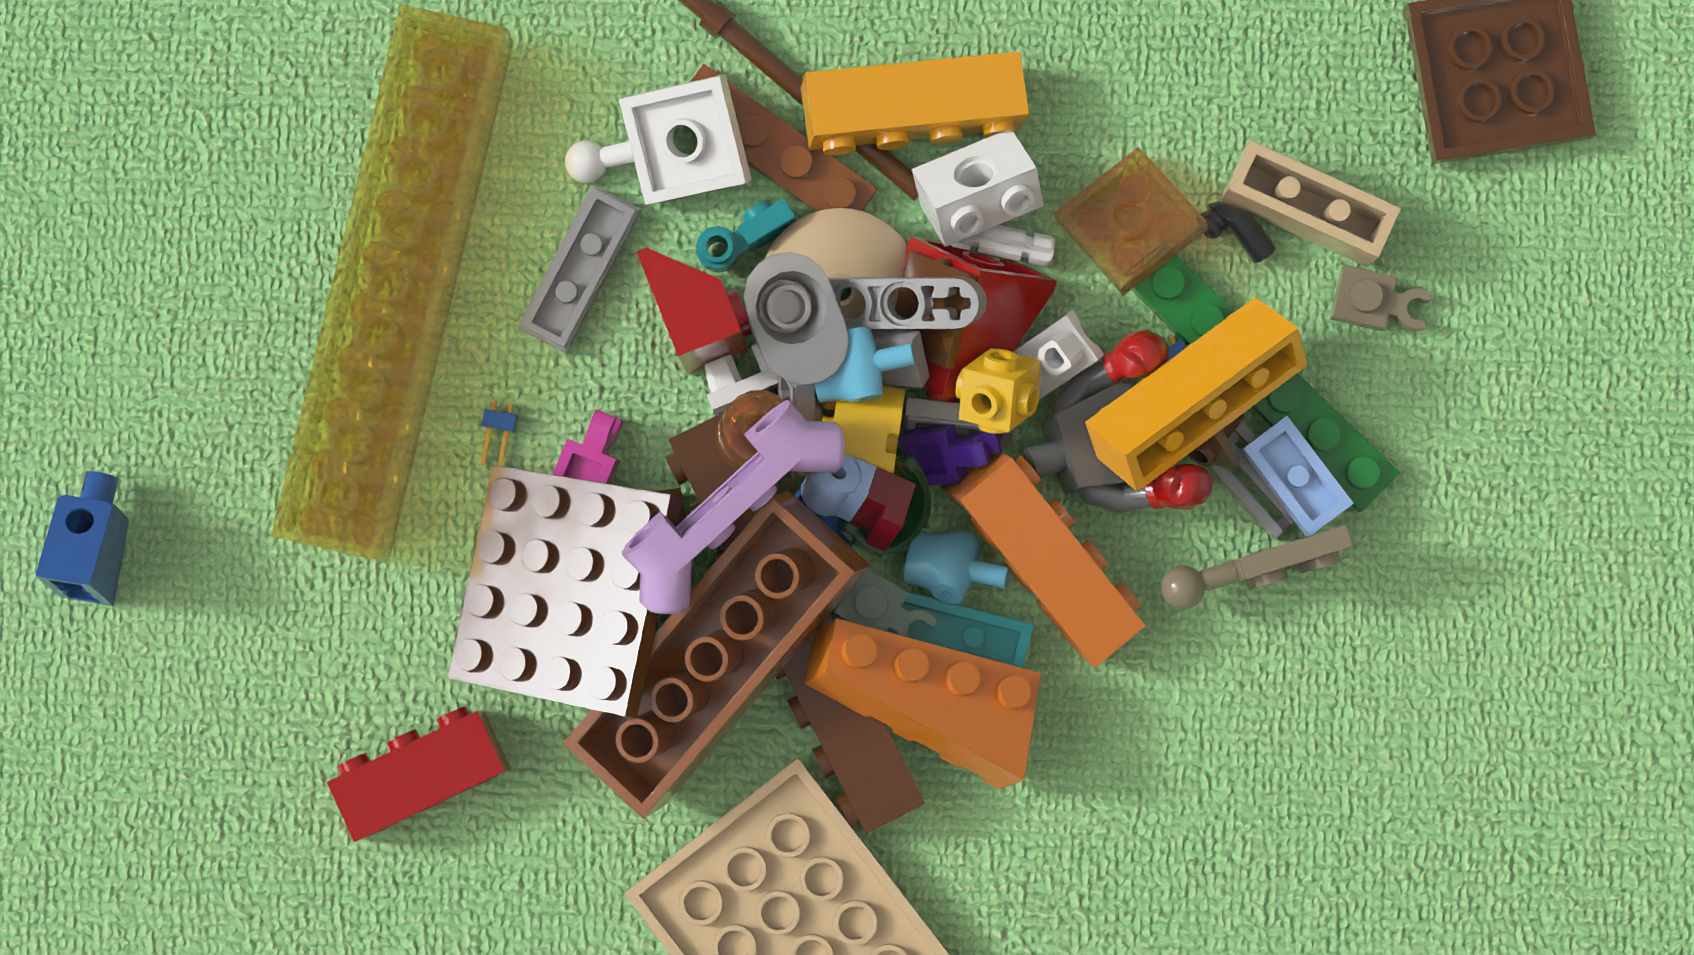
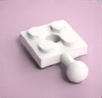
M726 74L619 99L629 141L602 148L593 141L583 140L573 144L565 156V168L568 174L580 183L595 182L604 175L607 168L635 162L645 205L740 185L752 180ZM678 125L688 126L695 132L698 144L693 154H684L676 148L673 142V133Z

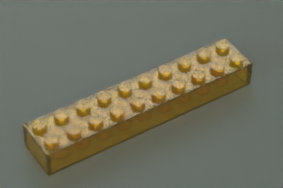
M403 4L399 6L273 524L272 537L389 564L514 44L505 27Z

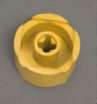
M883 385V396L875 400L855 403L848 401L825 402V409L835 410V414L824 413L822 421L836 422L842 428L845 439L844 454L855 459L859 458L893 474L905 389ZM832 474L835 478L839 479L837 475Z

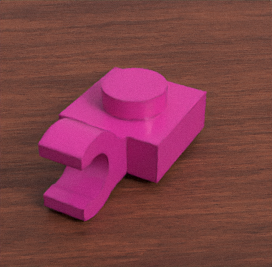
M596 409L583 443L580 444L570 439L566 440L552 475L611 485L621 461L606 454L616 441L623 420Z

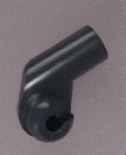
M1218 201L1208 204V210L1197 217V226L1207 238H1218L1223 231L1234 235L1253 263L1263 261L1276 249L1255 217L1248 211Z

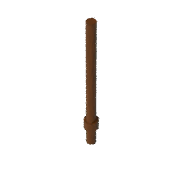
M678 0L701 20L699 26L715 39L722 37L803 106L801 94L803 78L734 20L736 14L721 1L714 3L711 0ZM877 144L856 146L855 151L913 201L918 199L913 173L906 165L888 150L878 149Z

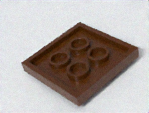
M1423 0L1408 3L1404 7L1432 164L1587 140L1596 135L1571 0Z

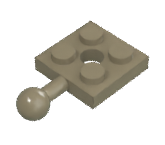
M1344 525L1206 568L1199 572L1193 567L1180 565L1173 567L1164 575L1161 583V592L1166 602L1172 607L1189 609L1196 606L1202 600L1205 591L1246 580L1250 590L1287 579L1288 575L1285 567L1298 564L1300 573H1305L1341 562L1338 551L1352 547L1353 544L1347 526Z

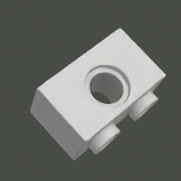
M1012 130L1000 132L912 169L920 206L944 247L1044 206L1037 168Z

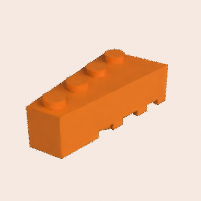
M1002 452L1000 454L989 455L990 463L988 465L978 467L967 466L968 474L959 483L941 485L940 489L951 502L956 501L966 508L971 514L969 518L970 525L996 552L1000 551L1005 558L1002 561L1006 567H1010L1011 574L1029 593L1033 592L1038 598L1036 600L1037 605L1081 658L1094 668L1145 627V624L1135 613L1141 607L1137 598L1121 581L1115 586L1102 572L1108 566L1105 558L1089 540H1086L1083 544L1079 543L1069 530L1075 524V521L1055 498L1047 503L1035 488L1042 480L1022 456L1014 461Z
M838 618L814 631L805 685L864 717L871 716L893 728L892 732L910 742L915 740L941 754L939 758L958 768L963 766L983 777L982 781L998 790L1023 781L1025 778L1041 673Z

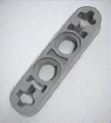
M827 277L845 321L846 329L869 327L870 329H957L973 325L981 319L986 310L987 299L985 291L978 282L968 277ZM929 286L934 287L933 293L931 292ZM848 287L858 289L865 297V310L857 319L845 315L840 306L841 295ZM901 287L910 288L918 297V310L910 319L902 318L893 308V295ZM957 287L960 288L961 297L970 298L971 301L970 308L962 310L960 317H958L957 309L953 307L932 309L933 298H946L956 295ZM931 312L933 313L935 319L930 318Z

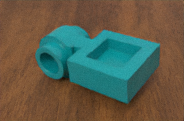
M783 198L775 204H772L770 199H766L754 205L743 213L742 217L745 222L737 226L738 230L733 233L729 229L720 226L711 227L702 232L696 243V253L700 263L712 272H725L731 269L736 264L738 258L749 251L751 253L778 237L788 226L796 221L795 215ZM716 242H722L728 246L727 252L720 257H714L708 253L710 246Z

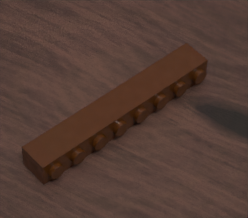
M727 410L669 439L668 441L674 452L665 456L679 486L689 481L698 498V501L689 505L692 511L751 458ZM748 508L733 522L735 529L721 544L723 549L714 553L716 560L719 559L761 508L756 511ZM830 614L817 629L832 621ZM813 633L775 678L779 680L787 676L796 696L787 701L801 729L812 725L821 745L812 749L819 766L826 778L834 774L837 775L846 794L836 799L850 827L852 828L861 823L867 834L924 805L925 802L884 723L871 716L864 717L804 684Z

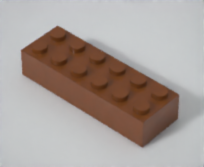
M790 491L773 495L692 589L689 607L683 612L671 614L654 634L638 717H626L591 709L563 744L641 818L644 819L658 811L674 796L869 569L871 564Z

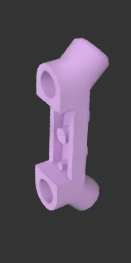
M787 400L764 415L744 434L758 451L676 527L660 511L625 545L622 550V556L641 574L639 602L650 612L660 614H677L689 607L692 559L706 546L712 550L721 545L733 533L735 529L733 522L748 508L756 511L765 505L777 491V487L774 484L788 471L836 472L842 466L844 460L845 439L842 428L836 422L807 421L791 401Z

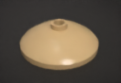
M834 208L808 214L792 223L777 237L765 257L766 259L772 254L785 252L805 255L821 266L827 277H903L907 264V244L889 224L871 214L854 209ZM851 287L849 297L840 301L844 314L854 319L863 314L866 302L862 292L858 289ZM900 288L893 295L892 304L894 310Z

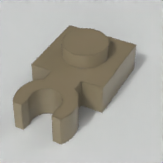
M1344 264L1340 270L1330 320L1383 331L1386 329L1388 317L1394 318L1396 323L1406 331H1421L1425 328L1426 321L1413 319L1408 314L1407 306L1410 301L1427 304L1431 301L1432 294L1419 288L1410 289L1403 294L1394 292L1397 276Z

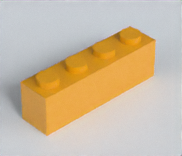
M1020 51L805 72L801 85L809 150L823 149L825 155L851 153L856 150L857 145L877 144V148L880 150H894L909 145V140L930 138L932 144L943 145L958 142L963 139L962 135L983 133L984 138L1011 130L1015 134V129H1021L1029 115Z
M1257 297L1253 298L1085 422L1097 459L1138 492L1308 366L1298 327Z

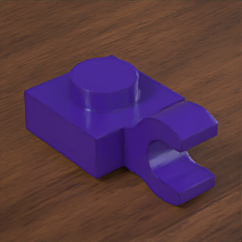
M955 424L908 429L898 436L903 455H911L918 461L926 475L928 485L959 483L968 474L967 466L978 467L988 465L990 463L989 455L1000 454L1003 451L998 434L983 431L959 439Z

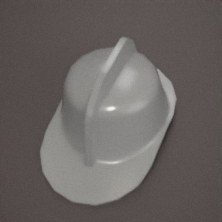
M793 252L772 254L759 262L747 277L743 296L749 323L760 352L774 373L785 381L800 385L820 383L835 374L845 360L849 343L845 321L830 281L821 266L808 256Z

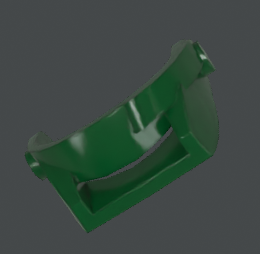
M908 454L906 456L900 455L895 460L898 467V476L916 485L903 527L889 547L883 552L866 544L868 531L863 528L856 529L851 523L841 519L837 524L840 528L837 533L844 541L849 544L852 542L859 548L882 558L884 554L894 553L908 546L919 535L921 530L927 527L931 513V493L928 480L918 461Z

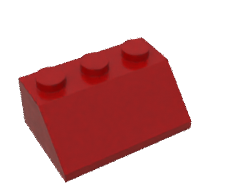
M645 248L636 252L676 353L687 375L704 369L705 364L724 356L731 355L734 357L747 352L744 337L752 335V331L737 289L726 293L721 279L651 249Z

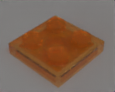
M1139 147L1054 212L1056 220L1123 296L1208 230L1206 220Z

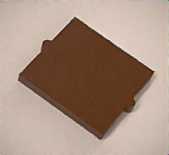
M918 251L909 252L903 277L963 276L977 281V275L952 266L949 258L938 257L935 259ZM929 286L931 292L933 293L934 287ZM901 287L895 311L902 318L910 319L918 310V297L910 288ZM957 287L956 295L946 298H933L932 309L953 307L957 309L958 317H960L961 311L968 309L971 301L970 298L961 297L960 288ZM931 312L930 318L935 319L933 313ZM964 327L957 329H902L920 331L926 360L944 368H954Z

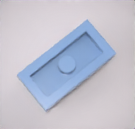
M1288 416L1281 419L1241 449L1242 453L1306 537L1314 534L1354 504Z

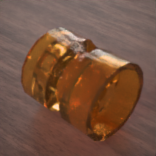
M766 390L748 391L739 395L720 416L715 429V443L720 455L731 466L739 469L758 452L744 434L770 410L784 402L779 395Z

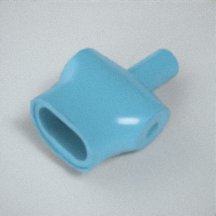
M869 327L848 329L849 343L845 360L835 374L820 383H814L819 403L830 401L855 403L882 397L883 371L915 365L911 343L877 350Z
M958 530L942 534L921 531L910 544L904 567V583L919 586L930 591L941 602L958 604L963 600L971 582L1005 589L1009 580L1010 567L978 561L981 543L970 532Z

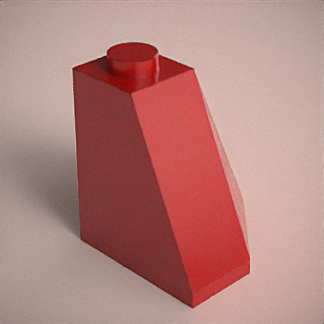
M910 237L907 245V260L910 251H918L935 259L938 257L949 258L952 266L977 275L976 282L985 291L987 299L986 310L980 320L973 325L964 327L954 368H944L926 360L930 376L924 384L927 387L926 395L936 401L957 403L956 382L961 370L990 348L1014 352L1054 292L1057 280L1023 264L1000 258V261L985 255L969 252V250L952 247L951 245L944 247L943 243L938 240Z

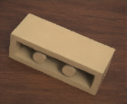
M1252 140L1242 151L1220 201L1248 211L1253 216L1365 267H1368L1379 258L1401 210L1400 207Z

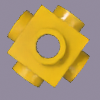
M990 348L961 370L956 382V397L960 399L959 420L978 424L979 429L988 433L1001 434L1012 431L1036 411L1040 398L1039 376L1041 360L1018 355L1008 350Z

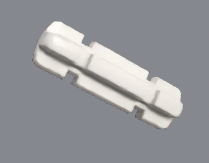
M997 225L953 243L951 246L970 250L971 246L978 247L979 253L1020 261L1021 257L1028 258L1029 264L1046 267L1052 262L1055 239L1052 236L1035 232L1034 236L1031 237L1026 235L1025 230Z

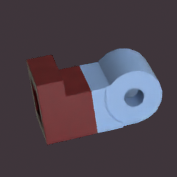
M844 454L843 464L836 472H809L801 485V496L806 506L816 514L822 516L836 515L867 530L868 534L865 543L885 552L903 527L916 484L859 458L855 459ZM832 474L837 475L839 479L835 478Z

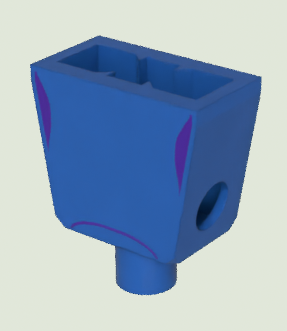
M86 471L80 497L60 495L57 499L37 567L36 577L60 598L114 606L129 519L113 504L119 480L113 475Z

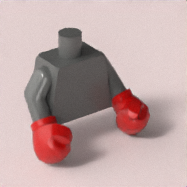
M1150 330L1129 333L1113 350L1106 353L1101 361L1075 375L1054 399L1052 405L1053 416L1042 422L1047 442L1025 448L1023 451V458L1031 465L1040 478L1057 473L1065 494L1079 493L1085 503L1118 513L1148 507L1157 510L1164 508L1191 510L1205 503L1213 488L1212 476L1204 467L1194 464H1179L1170 467L1137 492L1097 459L1085 422L1097 414L1103 407L1109 405L1134 386L1133 377L1151 374L1165 364L1168 359L1169 346L1162 336Z

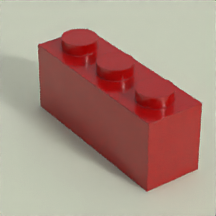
M467 706L460 707L436 719L440 727L438 730L420 738L417 729H414L388 741L387 746L390 752L371 761L366 752L336 766L340 776L327 781V784L353 841L357 842L510 771L511 768L485 712L476 711L470 714Z

